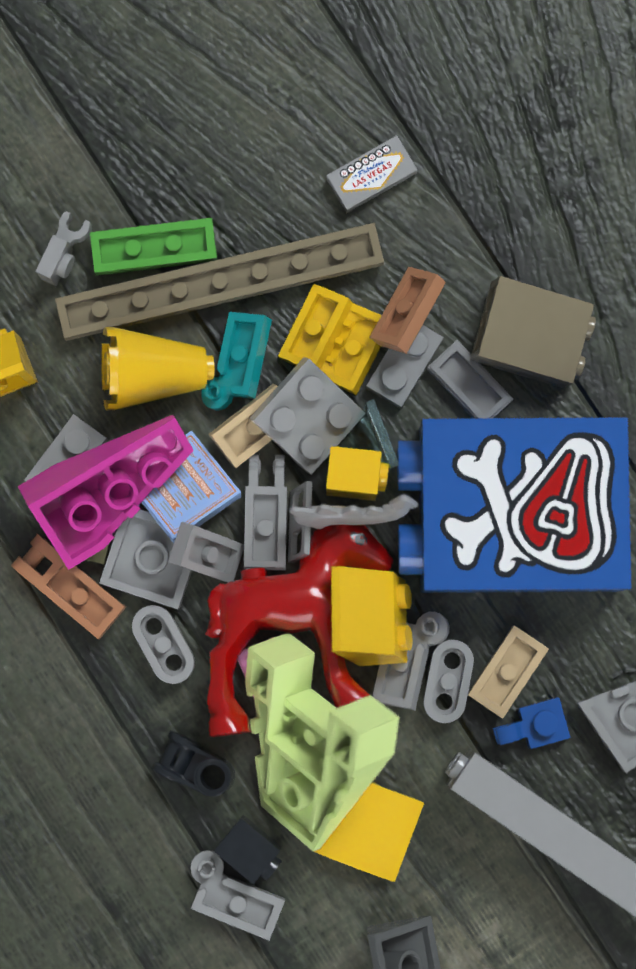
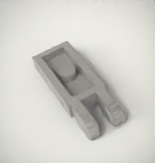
M254 454L249 458V486H245L244 570L252 568L286 570L287 487H284L285 455H275V460L273 461L275 486L273 487L259 486L261 460L259 455Z

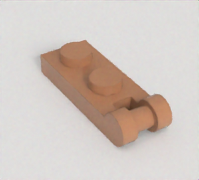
M37 534L30 542L32 545L30 550L23 558L18 556L11 566L97 639H101L126 609V606L77 565L68 570L54 546L40 534ZM46 557L53 564L42 575L35 568Z

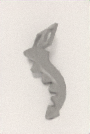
M306 481L291 490L288 563H295L310 555L311 527L321 530L329 525L385 523L405 516L410 509L418 507V502L407 495H400L389 501V504L383 505L382 508L376 506L359 508L354 505L348 507L331 506L327 504L312 506V482ZM303 492V507H298L299 495ZM302 531V546L300 552L297 553V537Z

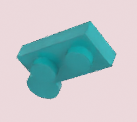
M229 312L217 365L220 375L219 377H214L213 380H208L206 388L202 389L201 398L208 408L216 411L223 410L230 405L233 397L256 398L272 319L266 315Z

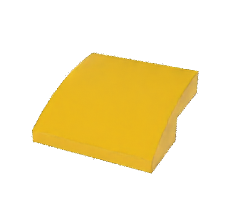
M313 284L278 357L294 366L303 357L309 358L339 388L357 395L381 347L369 337L382 315L354 304L348 297Z
M372 782L322 847L314 852L395 882L424 802Z

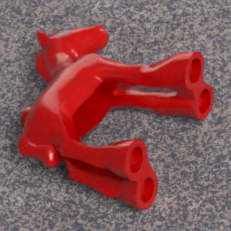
M329 525L321 530L317 529L314 531L310 540V555L300 560L299 569L296 573L266 576L265 568L246 569L240 571L241 580L231 581L227 584L220 583L210 591L207 599L210 620L205 635L220 640L210 652L211 679L207 697L210 712L209 737L251 732L249 717L235 699L233 675L239 655L260 630H277L289 633L311 630L314 633L321 650L326 685L336 708L370 695L350 676L345 664V658L332 652L331 567L342 566L391 571L394 562L389 552L373 536L366 525Z

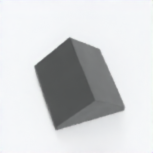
M421 916L367 926L374 969H441L431 916Z

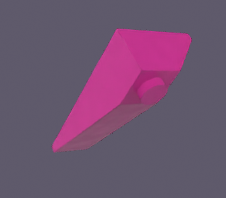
M171 415L54 464L19 485L18 488L31 512L69 570L104 549L113 540V533L128 517L132 519L141 509L139 504L154 488H160L194 450L174 415Z

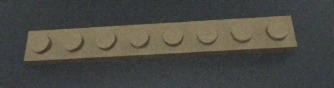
M375 223L72 294L56 298L55 301L63 336L68 341L102 333L105 327L123 328L383 266L384 259Z

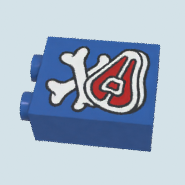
M628 418L422 419L419 427V440L397 442L398 491H419L420 524H398L399 575H420V593L619 592L631 589Z

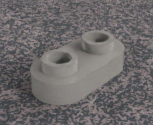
M156 605L140 609L133 618L132 631L154 673L160 680L170 684L181 683L187 680L194 671L195 657L173 616L165 608ZM153 618L160 620L162 624L161 631L155 635L147 630V624ZM174 654L178 655L182 660V666L177 671H173L167 666L168 658Z
M444 641L434 649L431 656L423 706L428 716L440 723H450L457 720L465 710L474 657L471 649L461 641ZM451 652L456 653L460 659L459 665L454 669H449L444 663L445 656ZM443 693L448 694L452 700L451 706L445 710L439 709L436 705L437 697Z

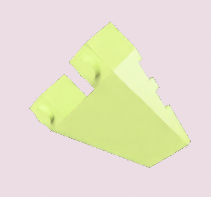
M288 632L248 647L245 686L247 696H254L256 717L250 719L251 732L253 734L259 733L261 754L255 756L261 806L314 852L322 847L394 755L399 717L371 695L340 708L333 706L311 688L315 652Z

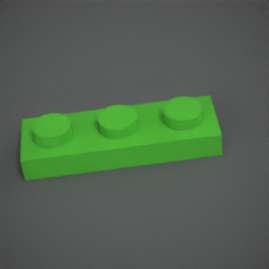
M212 218L90 232L94 273L96 276L206 263L217 260Z

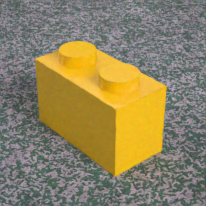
M331 446L326 496L375 501L377 492H385L387 486L389 463L381 462L382 452Z

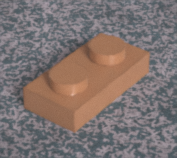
M408 267L369 338L380 346L407 354L446 282L438 274Z

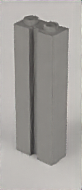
M468 749L465 755L458 752L445 770V773L449 776L446 784L451 790L636 916L635 862L471 749Z

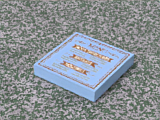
M192 431L185 436L194 451L160 488H154L142 501V504L173 543L181 522L199 527L241 498V491Z

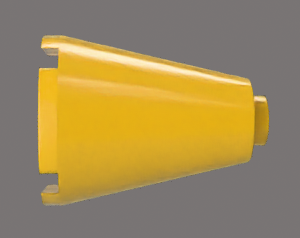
M105 327L103 329V335L111 336L110 344H102L101 349L102 390H109V395H111V400H103L106 410H118L206 388L207 380L214 379L213 355H207L205 347L116 327Z

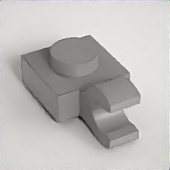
M67 211L60 217L58 231L56 235H52L35 271L43 281L57 286L61 277L66 278L73 267L75 256L71 255L73 252L72 246L85 241L92 231V225L87 220L84 221L79 231H70L69 224L73 216Z

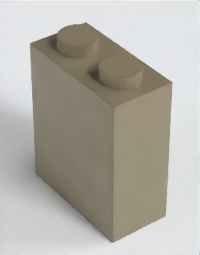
M499 276L490 284L470 360L564 388L574 383V380H579L585 366V357L581 356L584 341L590 340L595 328L596 318L591 316L594 304Z

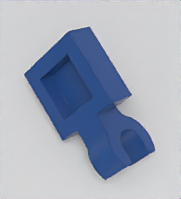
M559 697L519 707L517 711L520 721L492 728L497 744L503 745L525 738L528 749L571 738Z

